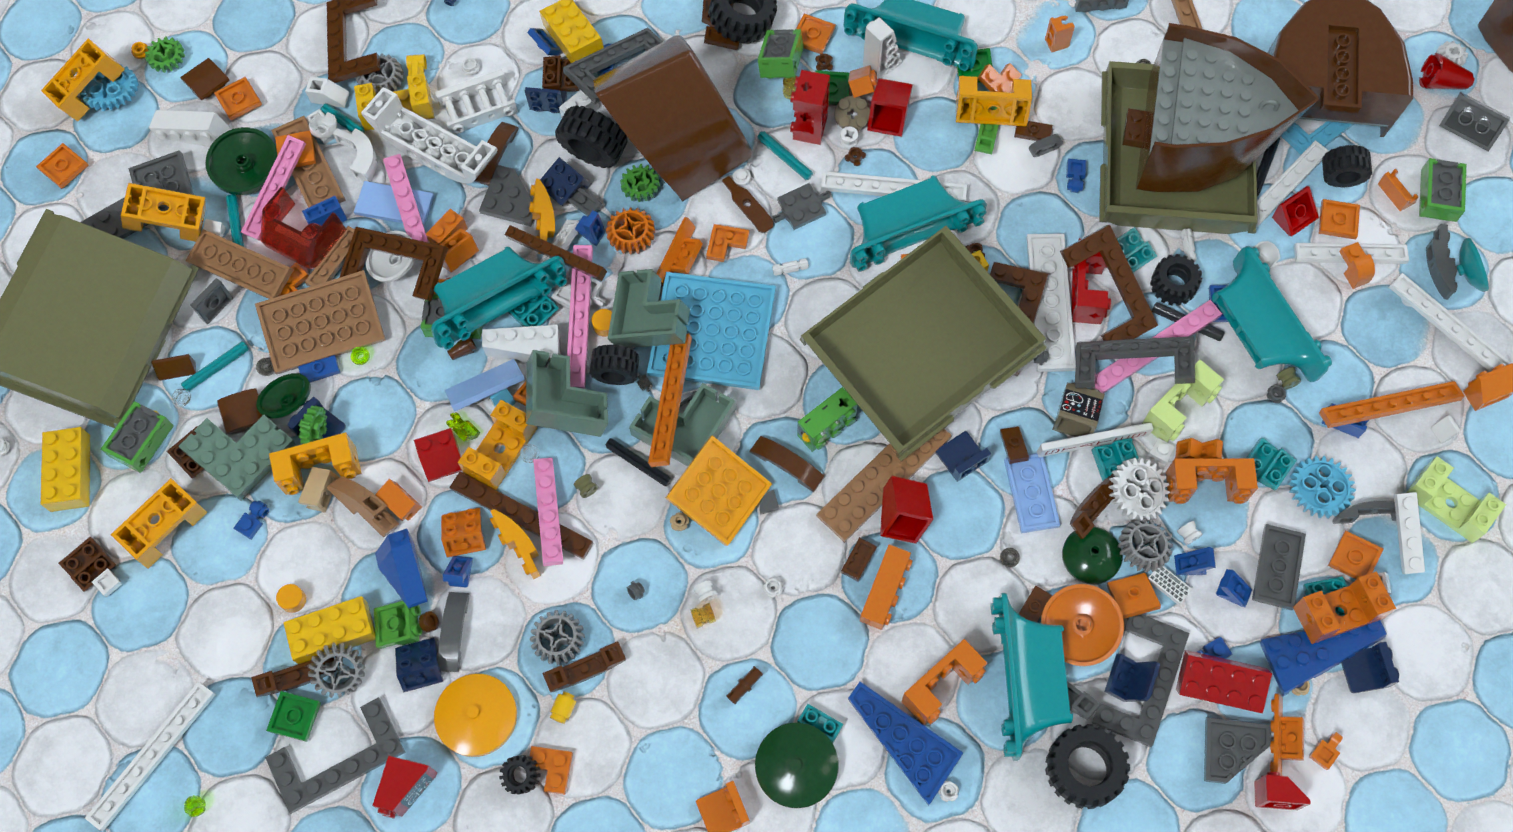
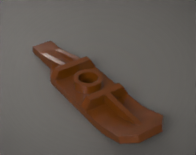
M730 176L722 180L731 192L733 202L753 223L758 232L766 233L773 228L774 221L747 189L739 187ZM750 203V206H744V204Z

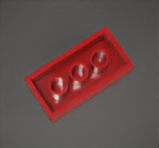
M1185 650L1176 691L1182 696L1263 714L1272 673L1264 667Z

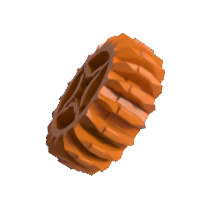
M631 206L628 211L623 208L621 213L616 211V216L611 215V221L607 223L606 233L612 247L615 246L617 251L621 250L623 254L626 251H629L630 255L633 253L632 251H636L639 254V249L645 251V245L650 246L651 241L654 240L656 232L654 221L650 215H646L645 210L640 212V209L637 208L633 211Z

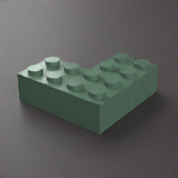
M653 269L637 270V273L634 271L619 272L607 338L613 345L634 348L685 344L687 333L685 325H688L690 309L681 299L658 301L662 279Z
M532 350L526 363V424L601 437L608 425V410H606L608 407L607 393L571 387L570 356L553 353L547 368H545L544 366L550 356L549 353Z
M702 383L684 412L678 413L671 457L689 466L710 436L713 435L718 439L736 410V401L720 392L719 402H717V390ZM651 396L648 397L642 406L641 414L638 413L629 426L631 436L650 446L659 407V401Z
M263 415L237 442H234L206 418L194 430L196 434H190L179 447L242 501L272 470L269 453L291 448L296 444L291 437Z

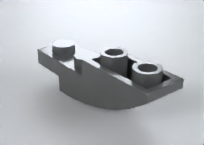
M1440 224L1433 233V239L1426 247V259L1431 278L1443 299L1448 300L1457 291V282H1455L1457 266H1455V258L1449 257L1450 249L1448 248V242L1450 240V232H1448V225Z

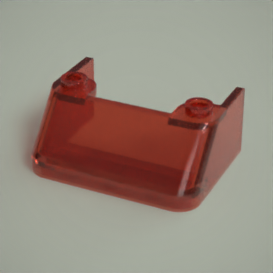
M280 187L262 210L260 240L265 247L308 269L315 268L347 229L334 212H332L322 226L311 223L302 232L281 222L294 207L295 203L286 190Z

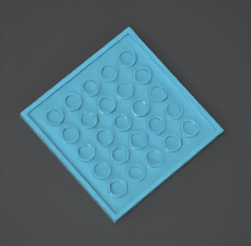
M666 272L661 301L681 299L690 309L688 325L685 326L687 327L686 334L689 333L692 340L684 380L760 390L776 286ZM670 345L652 346L647 369L648 376L664 378Z

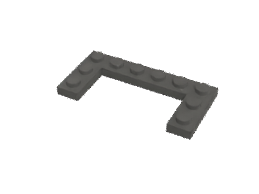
M647 27L563 67V73L596 104L600 100L595 93L593 80L596 78L592 75L593 73L643 49L647 51L663 41Z
M1194 336L1077 342L1075 388L1095 387L1096 360L1174 356L1175 384L1195 383Z
M1140 614L1127 619L1124 631L1162 645L1157 660L1160 663L1159 674L1153 686L1152 696L1148 701L1143 702L1138 718L1101 704L1095 712L1092 724L1152 747L1190 633Z
M379 697L360 707L376 744L301 783L285 747L265 757L289 813L292 814L380 767L386 763L388 756L398 757L406 753Z

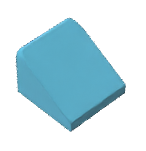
M507 388L490 396L495 407L500 400L512 406L516 403Z

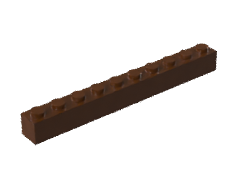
M509 225L504 234L508 239L549 258L560 256L564 260L565 265L599 281H602L607 273L604 267L512 225Z

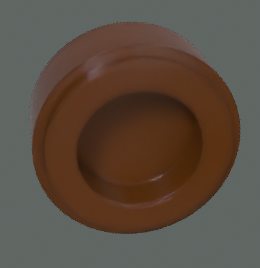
M428 611L420 615L419 625L424 632L429 633L438 628L439 619L434 612Z

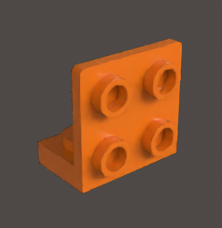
M480 508L451 512L441 516V540L447 557L486 550L481 530Z
M734 781L726 783L725 788L696 800L708 832H732L750 824L749 817Z

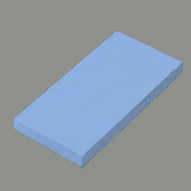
M364 181L354 210L355 215L403 223L391 185ZM412 189L423 226L425 227L434 194Z
M512 359L446 389L445 392L453 410L458 411L525 379L515 359Z
M1037 453L1029 454V461L1009 464L1008 458H1005L1004 463L1020 532L1027 533L1059 528L1060 521L1044 457L1038 458Z

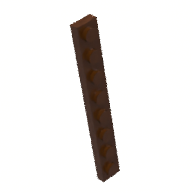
M462 472L458 473L449 487L452 491L490 511L495 509L503 513L520 527L540 537L538 512ZM559 524L562 549L584 560L594 544L593 541Z

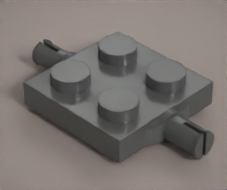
M807 183L777 197L782 212L773 215V220L777 223L786 219L791 224L793 230L798 229L826 215L822 201L830 198V194L826 191L818 195L814 192L810 183Z

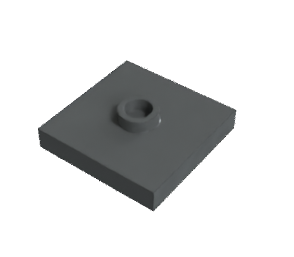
M216 278L190 306L202 321L208 325L233 297L223 283Z

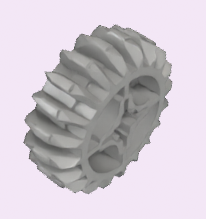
M382 53L379 56V71L356 77L358 85L372 83L377 95L383 87L392 92L397 91V87H401V82L404 81V72L401 69V64L397 62L395 57L392 58L389 54L385 57Z
M1143 519L1141 522L1135 520L1121 531L1118 539L1121 541L1118 544V547L1122 549L1120 555L1126 556L1124 562L1129 560L1131 562L1130 567L1137 566V571H1140L1142 568L1145 573L1150 570L1152 572L1156 571L1158 568H1162L1172 555L1170 549L1173 544L1168 542L1171 536H1165L1167 530L1162 531L1160 529L1161 524L1155 526L1153 520L1149 523L1146 519Z
M555 610L554 616H552L550 612H547L548 618L544 619L543 616H540L541 623H534L537 629H531V633L535 635L530 637V641L533 642L531 648L536 650L535 655L537 657L541 655L540 659L543 662L548 658L549 664H552L554 659L557 665H560L561 659L568 663L567 657L570 656L572 659H575L574 651L576 653L581 652L577 646H584V642L580 640L585 638V634L581 633L584 628L582 625H579V619H574L573 614L567 616L566 611H563L559 615L558 610ZM556 624L552 630H546L549 626ZM565 624L572 628L573 638L564 634ZM557 634H560L561 639L555 641L554 636L557 637ZM542 637L551 641L550 651L542 646ZM569 645L566 649L559 651L561 646Z
M334 642L331 649L324 645L325 652L318 649L317 655L319 657L312 656L311 660L314 663L309 664L311 671L308 672V676L313 677L310 683L316 684L315 690L322 689V695L329 692V697L331 698L334 696V693H337L339 698L342 697L341 692L349 695V688L356 691L357 686L355 683L361 684L362 680L359 677L365 676V672L362 671L365 669V664L361 663L363 657L358 656L359 651L354 650L351 652V645L344 649V643H341L340 648H337ZM336 656L333 662H325V664H323V662L327 659ZM343 657L353 663L354 669L343 664ZM339 663L340 670H338L335 677L334 670L336 669V667H338ZM319 671L329 675L331 683L326 682L321 677ZM349 678L347 681L338 684L340 679Z

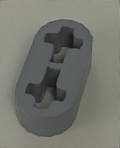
M1053 134L1034 142L1028 149L1033 157H1039L1058 149L1063 144V141L1058 134Z

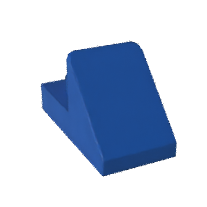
M593 210L589 216H582L575 227L578 233L595 246L599 244L606 232L599 213Z
M1211 547L1174 555L1176 575H1206V570L1216 568L1214 548Z
M453 556L443 573V581L448 582L449 586L468 587L473 558Z
M1226 569L1216 595L1241 607H1246L1252 589L1234 570Z

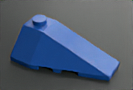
M406 528L387 535L375 553L380 572L386 577L408 608L428 602L415 544L408 529Z

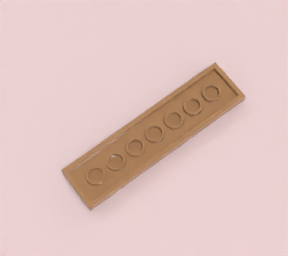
M943 429L902 462L897 458L896 450L889 443L816 516L845 543L882 506L883 488L890 477L896 476L910 479L936 454V450L951 439L952 435Z

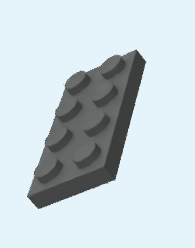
M1269 524L1264 526L1252 596L1253 601L1293 610L1301 570L1305 533Z

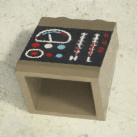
M1067 382L1052 430L1073 437L1093 434L1098 424L1105 394L1093 388H1075V383Z

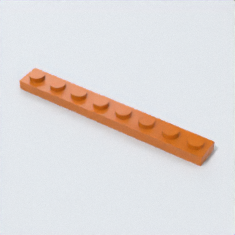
M689 333L686 334L685 344H672L669 348L648 464L651 467L667 466L670 464L692 340Z
M1452 381L1325 407L1320 410L1319 414L1326 426L1332 428L1461 401L1465 395L1456 382Z

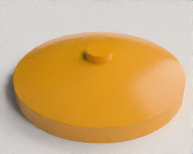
M486 674L465 675L453 681L441 693L434 710L435 729L441 741L450 750L467 757L485 756L498 750L512 735L517 721V706L512 693L500 680Z

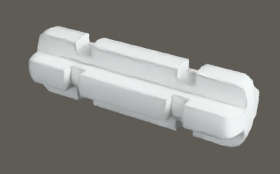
M1190 228L1183 229L1181 235L1182 239H1184L1182 241L1184 254L1188 256L1187 259L1196 261L1197 257L1196 253H1194L1195 245L1192 230Z
M803 258L799 259L798 262L794 260L782 263V265H773L772 270L774 275L777 276L781 275L782 272L786 274L799 271V269H808L809 265L807 259Z

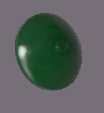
M298 373L278 377L270 382L259 394L256 402L257 410L262 416L265 415L267 418L272 419L286 417L294 413L304 405L311 391L309 380L306 376Z
M1093 527L1084 539H1080L1077 533L1073 531L1063 545L1062 560L1067 571L1075 579L1086 584H1102L1112 579L1119 571L1122 564L1121 548L1118 547L1119 543L1116 538L1102 528ZM1091 549H1096L1098 553L1094 554Z

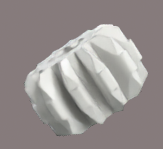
M1454 40L1451 43L1446 41L1443 45L1441 44L1436 52L1460 66L1465 64L1468 53L1465 52L1466 47H1461V43L1456 44Z

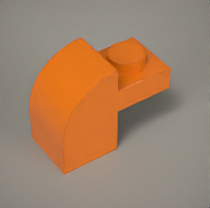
M1358 242L1341 248L1339 252L1348 266L1344 275L1352 289L1369 283L1375 275V265L1371 255H1366Z
M1193 438L1178 441L1175 459H1222L1223 441L1214 439L1202 443Z

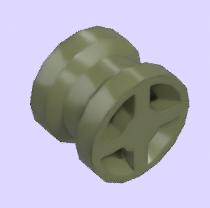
M1294 367L1287 368L1276 375L1278 380L1282 381V387L1285 390L1301 383L1300 377H1297L1295 374L1296 370Z
M590 474L581 476L573 484L576 489H579L582 498H587L598 490V486L592 482Z

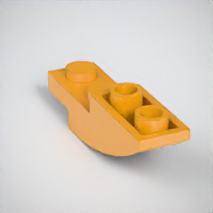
M536 179L535 184L531 185L530 196H533V202L530 201L529 212L532 213V219L536 220V230H539V236L536 237L547 241V238H553L555 233L554 211L544 185L540 179Z
M495 509L491 510L490 512L493 517L490 518L494 529L499 528L501 534L498 537L502 545L507 544L509 549H514L518 559L523 558L525 563L522 564L526 575L531 574L533 580L540 577L532 560L538 557L539 554L530 538L512 519Z

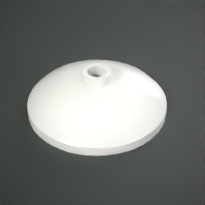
M402 231L387 232L388 234L412 239ZM370 249L366 257L368 273L380 282L398 280L409 271L414 263V259Z

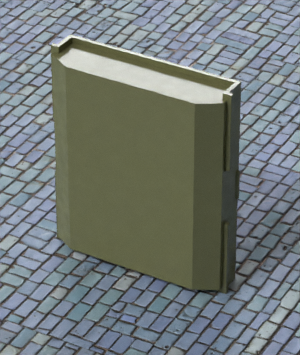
M1109 61L1107 70L1102 71L1101 126L1104 127L1103 164L1100 166L1099 222H1110L1117 226L1180 231L1190 228L1193 232L1219 234L1248 231V233L1255 234L1258 223L1256 160L1237 178L1199 192H1150L1136 189L1141 148L1122 145L1128 108L1145 111L1149 77L1154 64Z
M46 209L17 261L18 267L0 298V386L116 428L135 401L152 366L151 361L157 360L166 341L165 338L199 268L193 265L189 268L171 257L68 217L56 215L54 211Z
M947 226L943 227L887 271L880 273L864 285L862 290L807 330L800 338L803 345L807 344L896 450V456L901 462L954 421V417L991 388L996 389L1047 349L1045 346V336Z

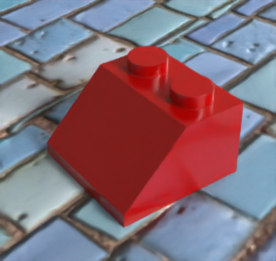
M451 428L414 440L418 457L428 482L462 471L458 464L462 456L456 436Z
M1267 772V775L1261 776L1260 779L1254 781L1255 807L1300 810L1311 804V800L1288 776H1281L1279 772Z

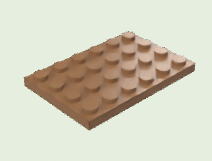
M364 270L255 303L275 374H281L296 369L298 366L386 341Z

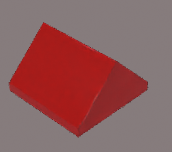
M1309 186L1304 187L1279 204L1272 216L1275 222L1291 237L1319 218Z

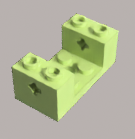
M1199 360L1195 364V383L1175 384L1150 409L1142 424L1152 423L1154 429L1151 433L1155 437L1166 442L1170 440L1173 442L1184 429L1183 423L1186 420V417L1174 408V404L1177 401H1181L1186 394L1202 407L1207 402L1210 404L1221 391L1222 387L1220 385L1224 379Z
M1436 456L1425 466L1406 493L1417 492L1418 505L1468 541L1474 543L1487 533L1507 504L1491 493L1478 500L1447 478L1454 468ZM1446 499L1452 500L1454 502L1455 507H1448L1446 504Z

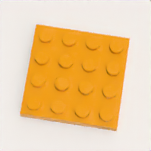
M712 435L665 498L722 544L728 546L772 483Z

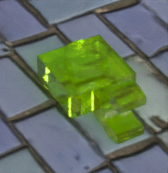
M457 412L450 414L453 420L446 421L448 427L453 428L452 430L460 439L467 442L478 438L480 432L469 420L464 421Z

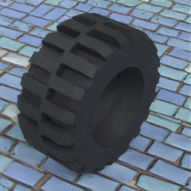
M711 0L708 11L710 22L712 25H715V30L718 33L721 32L724 38L728 37L733 42L740 41V43H745L748 41L752 43L755 40H761L766 35L767 30L771 29L777 12V0ZM730 4H745L751 7L756 14L744 15L738 13Z
M576 105L568 108L555 130L558 143L568 153L573 154L576 158L583 160L587 164L590 163L601 168L615 166L628 143L626 134L616 122L603 115V113L594 111L592 108H586L585 106L579 107Z
M1080 724L1072 729L1068 728L1054 741L1046 756L1045 763H1047L1045 771L1046 775H1049L1050 778L1048 780L1050 787L1054 786L1056 789L1054 793L1058 797L1062 796L1065 798L1064 802L1069 805L1073 803L1077 808L1087 807L1088 809H1094L1098 806L1106 805L1124 790V785L1129 779L1127 775L1130 771V764L1127 763L1129 755L1128 752H1124L1122 749L1124 744L1121 740L1117 742L1114 739L1116 735L1112 732L1106 733L1105 728L1101 726L1094 728L1093 724H1086L1085 726ZM1081 747L1089 748L1096 751L1102 757L1106 766V776L1101 783L1095 786H1087L1078 782L1069 770L1068 759L1074 750Z

